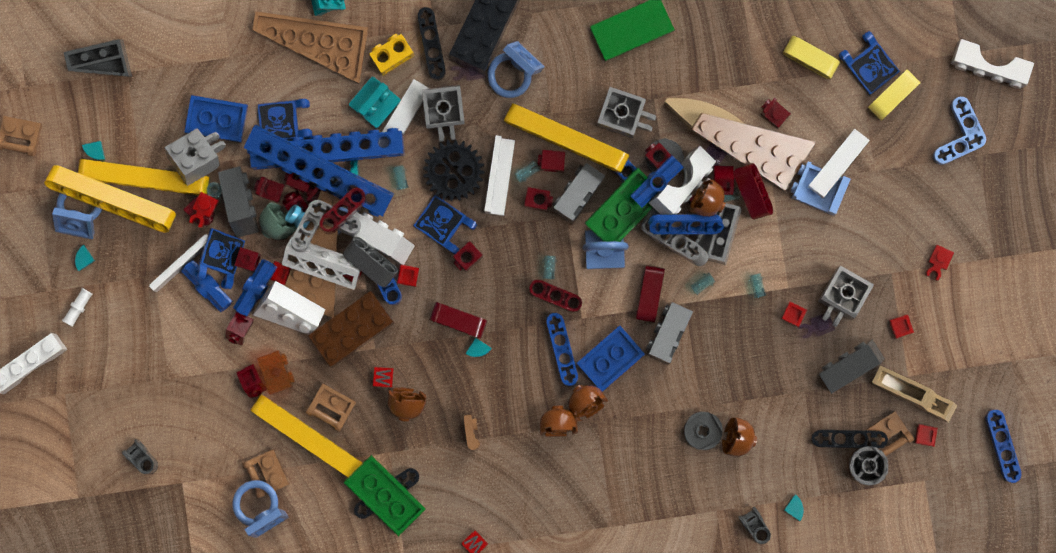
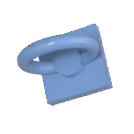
M518 41L507 44L503 49L505 53L495 57L488 68L487 77L489 85L495 93L505 98H515L522 95L528 89L532 75L540 73L545 68ZM506 60H511L514 67L524 72V80L521 86L511 91L501 88L495 79L497 66Z
M60 193L56 202L57 208L54 207L52 213L55 232L93 239L95 234L93 220L99 216L102 209L95 207L90 214H84L76 210H65L64 201L67 196Z
M591 230L585 231L583 251L586 252V269L625 268L624 251L629 248L628 243L624 242V238L621 242H603Z
M259 480L246 482L234 494L232 501L233 512L241 523L249 526L245 529L248 536L257 538L289 518L284 510L278 508L277 494L266 482ZM260 488L270 497V509L260 513L254 519L248 518L241 511V497L249 489Z

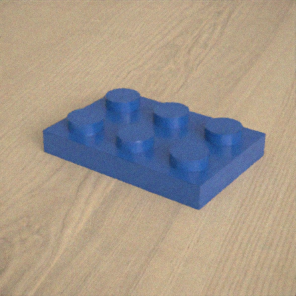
M191 95L184 133L188 134L198 128L204 137L217 132L221 140L242 143L248 105Z
M618 326L579 360L577 365L603 392L642 358L645 353L621 326Z

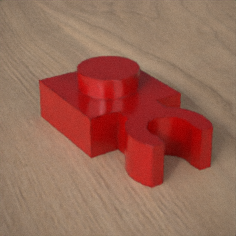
M200 192L192 208L197 212L190 217L189 223L193 224L194 220L198 218L200 219L198 227L202 228L205 224V216L211 218L219 200Z
M935 245L928 263L932 264V267L926 271L925 276L928 277L931 271H934L936 273L935 281H938L941 278L940 270H947L954 252Z

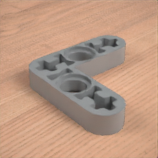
M314 200L310 203L291 240L292 248L296 252H304L308 248L320 225V219L324 216V213L320 211L314 213L313 207L316 208L319 205L321 206V211L326 213V209L330 210L333 206L321 200ZM338 209L337 213L341 216L347 214L346 212ZM352 216L346 223H356L355 227L357 229L349 230V225L344 223L343 227L341 226L338 230L347 235L355 236L360 232L361 222L358 218ZM330 220L324 222L326 225L334 226V222ZM310 221L314 224V228L311 231H307L304 229L303 224ZM303 233L305 235L303 240L305 245L298 247L295 240L299 241Z

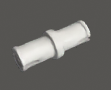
M82 288L74 303L71 302V308L62 321L73 327L81 312L85 311L84 307L93 294Z

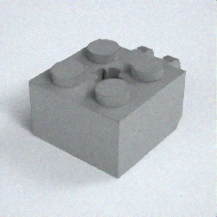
M460 85L422 89L426 128L438 127L439 142L444 141L442 127L450 126V138L455 140L454 125L465 124ZM441 102L448 103L449 105L445 112H442V109H438Z
M610 87L597 126L633 138L636 128L649 132L652 131L650 125L639 122L640 116L654 121L656 116L642 111L646 99ZM624 109V113L626 115H623L622 117L618 116V113L616 111Z
M197 128L164 147L168 160L187 186L219 167V159L216 153L223 150L226 144L224 141H220L210 146V144L219 139L217 132L204 137Z
M840 265L836 268L818 302L828 307L822 319L826 321L830 317L832 310L838 313L832 324L837 327L843 316L850 320L855 319L874 284ZM845 289L848 290L847 294H849V296L845 297L842 293V291H844Z

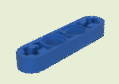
M653 215L648 220L649 230L653 234H718L724 228L722 218L719 215ZM674 222H681L679 227L671 226ZM693 222H700L699 226L691 227Z
M552 313L547 318V327L560 377L565 385L572 386L578 381V373L564 319L560 314ZM553 316L561 320L558 323L559 329L563 328L564 332L560 331L552 334L551 330H555L554 324L550 325L549 321H552ZM557 335L565 337L564 345L558 346L555 344L554 339ZM566 353L570 356L568 364H562L559 361L561 354ZM573 365V369H569L571 375H575L572 383L564 380L567 373L566 370L562 372L561 367Z
M990 410L986 414L985 419L1002 476L1005 481L1016 483L1021 479L1022 474L1005 416L1000 410ZM993 413L999 415L1000 419L997 420L998 426L1003 425V428L993 430V427H997L995 421L990 420L993 417ZM999 431L1004 432L1006 435L1003 442L996 440V434ZM1004 450H1009L1011 453V458L1008 461H1004L1001 457V453ZM1014 462V465H1010L1011 470L1016 471L1014 479H1012V477L1007 476V474L1010 473V469L1007 466L1004 467V464H1010Z

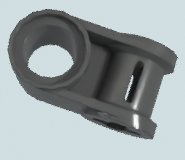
M137 438L134 440V444L127 450L122 451V454L139 472L153 474L157 471V460ZM147 460L152 464L151 469L148 471L144 469V463Z
M755 506L745 515L738 516L742 525L756 543L765 544L770 540L771 533ZM759 530H764L767 534L766 539L763 541L758 540L756 537Z

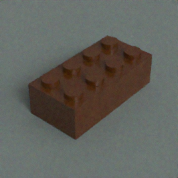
M369 291L308 335V337L328 365L333 368L392 326L394 321L374 293Z

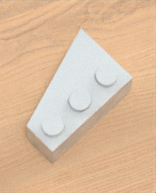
M356 212L353 216L361 222V229L357 235L352 237L362 238L374 249L404 265L415 245L403 237V232L395 228L391 231L386 223L380 220L376 223L372 220L374 217L365 212L361 215ZM352 222V224H348L349 230H352L353 228L357 229L355 227L356 223Z
M275 281L261 298L253 316L310 335L318 327L326 309Z

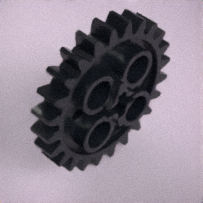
M455 139L454 144L451 145L450 141L447 140V146L440 142L439 150L433 147L435 153L428 152L431 159L424 160L428 166L423 167V170L428 173L424 174L423 177L430 179L426 182V185H433L430 191L437 190L436 197L443 194L444 201L449 196L451 202H453L454 197H457L460 202L462 195L468 199V192L474 195L473 188L480 189L477 182H483L479 175L485 174V171L480 170V168L484 167V163H478L482 157L475 156L478 152L477 149L471 152V144L466 148L465 141L458 145ZM458 153L460 159L457 162H452L450 160L451 154ZM442 158H446L454 169L458 167L457 172L466 181L465 184L454 173L450 174L451 170L442 161ZM442 165L446 170L443 174L439 175L435 172L437 166ZM465 167H470L473 170L470 176L462 174V170ZM450 180L458 181V186L455 189L448 187Z

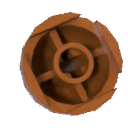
M707 178L702 183L705 185L704 188H698L690 204L692 208L690 212L695 215L713 216L717 212L721 213L726 205L723 202L725 195L722 187L717 182Z
M579 385L573 389L568 405L577 421H582L580 417L586 416L587 419L604 408L603 402H608L600 388L593 385Z
M393 388V392L391 390L388 392L389 410L400 421L414 419L425 408L426 394L419 391V394L412 393L414 391L412 388Z
M552 406V410L546 411L540 419L541 436L545 433L547 437L567 436V432L572 431V435L578 433L577 419L571 411L563 409V406Z
M736 417L730 418L724 432H728L727 439H722L723 453L737 457L746 455L757 443L754 428L746 420Z

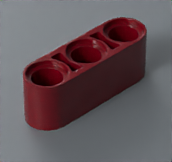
M752 163L736 168L734 170V177L751 218L755 220L772 215L773 206L757 166Z
M351 189L322 216L320 228L323 233L328 235L335 233L365 204L366 197L362 189ZM354 194L362 196L360 202H354L351 198ZM340 207L348 209V213L344 216L339 215L337 211ZM325 221H333L334 226L331 229L324 228L323 224Z
M646 265L636 315L637 320L655 323L665 268Z
M534 280L530 284V293L537 299L572 313L578 312L582 307V299L576 294L542 280ZM541 284L544 290L542 293L536 294L532 290L533 286ZM553 291H558L561 294L559 301H553L550 298V294ZM570 299H577L579 306L575 309L568 306Z
M435 302L429 318L433 322L480 339L488 322L483 318Z

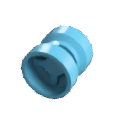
M294 205L286 214L285 221L290 224L294 223L295 227L298 228L305 212H302L299 206ZM307 221L303 224L304 229L308 226L310 221Z

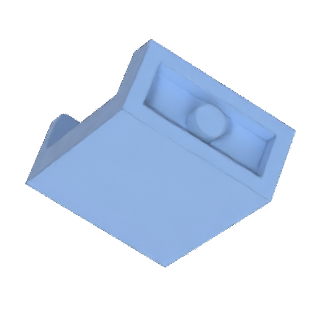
M809 161L805 165L802 164L798 175H800L798 183L794 182L790 191L793 193L791 198L834 216L838 211L851 179L845 176L840 177L822 199L808 188L822 169L812 165V162Z

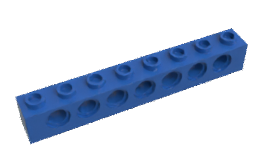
M257 125L253 127L243 147L247 149L248 154L255 157L259 155L265 158L264 161L270 165L277 164L282 167L284 172L289 174L293 172L299 175V179L309 183L312 181L317 184V188L323 191L328 189L334 192L333 195L339 199H342L349 192L348 186L355 185L357 188L362 189L365 195L373 194L376 200L372 203L366 200L362 207L368 209V212L376 217L379 215L383 217L394 195L393 192ZM262 142H268L271 145V150H263ZM279 151H286L289 156L288 159H281ZM298 159L304 160L306 167L299 168L296 161ZM314 169H322L323 176H315ZM334 176L338 177L341 180V184L333 185L331 178ZM354 194L351 199L354 202H360L362 196Z
M398 128L387 129V132L380 133L379 130H370L368 134L350 132L349 136H341L340 133L330 134V137L323 138L322 135L311 136V139L306 140L303 137H294L290 141L302 148L312 146V153L332 163L405 156L403 132L398 131ZM383 138L389 140V145L385 148L379 146V142ZM363 141H370L368 149H361L360 145ZM262 142L263 150L268 151L271 149L269 143ZM345 142L351 143V148L348 151H342L341 149L342 144ZM326 144L332 145V150L329 153L323 152V146ZM279 151V157L287 160L288 157L285 156V151ZM250 155L251 168L253 170L281 168L277 164L270 165L264 161L265 158L259 155L257 157ZM302 159L296 161L297 166L306 165Z

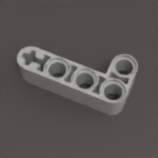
M654 208L650 210L642 222V230L651 239L694 265L702 266L708 261V253L699 244L682 234H670V237L665 240L669 234L651 233L648 226L649 218L653 215L661 214ZM683 243H685L684 247L681 248V249H679L680 246H681Z

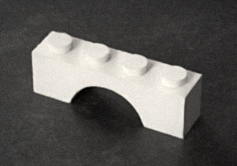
M963 39L957 43L951 64L955 65V68L958 70H971L974 75L980 77L986 75L992 77V81L998 83L1004 81L1010 83L1009 86L1016 89L1023 88L1028 84L1034 66L1033 62L1015 57L1005 66L991 65L982 57L980 45Z
M701 146L693 149L681 163L685 174L683 185L680 188L666 185L665 189L659 191L650 200L649 204L661 215H677L681 210L680 205L686 203L692 197L691 192L693 189L696 190L703 183L701 181L704 176L707 177L713 171L712 166L716 161Z
M49 334L0 369V394H6L20 384L32 371L54 360L67 350L57 334Z

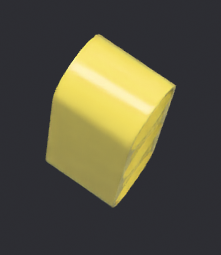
M796 36L790 38L783 51L786 57L829 80L833 77L840 64V61Z
M907 69L868 108L882 121L920 82Z

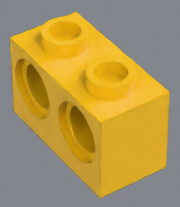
M402 34L391 36L388 38L387 43L375 46L371 49L372 52L369 53L382 76L415 56ZM402 44L404 50L399 53L395 52L394 47ZM382 54L388 56V60L384 63L378 61V57Z

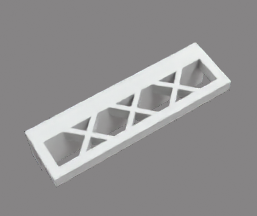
M497 135L495 137L485 213L504 216L515 140L502 139V136Z
M291 237L285 248L282 261L283 266L353 290L355 289L361 270L347 260L343 254L312 243L304 252H296L292 248ZM295 240L298 247L305 245L303 240ZM289 254L296 256L299 261L296 263L289 261ZM309 261L313 262L317 268H309L306 263ZM324 269H333L335 274L329 275ZM348 274L354 276L353 281L350 282L345 280L342 275Z

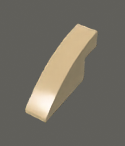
M668 98L664 102V105L690 129L700 113L743 123L728 111L703 101L686 98ZM695 133V134H696L698 137H700L705 143L707 142L706 139H704L703 137H701L700 135H698L697 133Z
M883 366L879 367L872 381L874 385L948 423L957 407L954 402L937 395L932 389Z

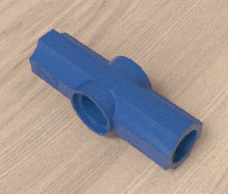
M671 155L655 172L650 173L647 179L630 196L642 208L659 191L664 190L667 183L684 167ZM660 177L661 183L658 186H653V179Z
M262 259L253 275L245 282L242 288L243 292L233 307L238 313L249 316L256 302L265 294L268 288L267 284L277 269L270 261Z
M192 260L184 266L181 272L195 285V289L222 313L233 301L219 287L218 282L210 274H206L205 279L195 278L194 272L198 264Z

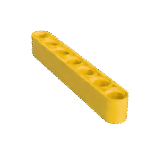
M514 103L511 104L504 118V122L618 173L622 172L629 158L627 153Z
M80 159L78 166L79 174L102 183L198 196L200 192L207 194L210 178L204 176L187 186L178 172L85 159Z
M58 165L52 166L44 182L46 187L163 233L169 232L176 217V213L167 207Z
M262 394L250 409L251 412L347 477L363 463Z

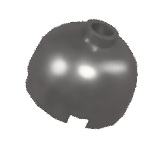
M869 446L860 448L850 458V473L861 484H878L888 474V459L878 448Z

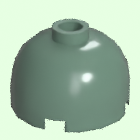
M270 202L261 212L259 217L260 227L265 237L284 240L290 237L297 228L294 223L290 224L285 221L288 211L284 213L280 210L282 206L274 202Z

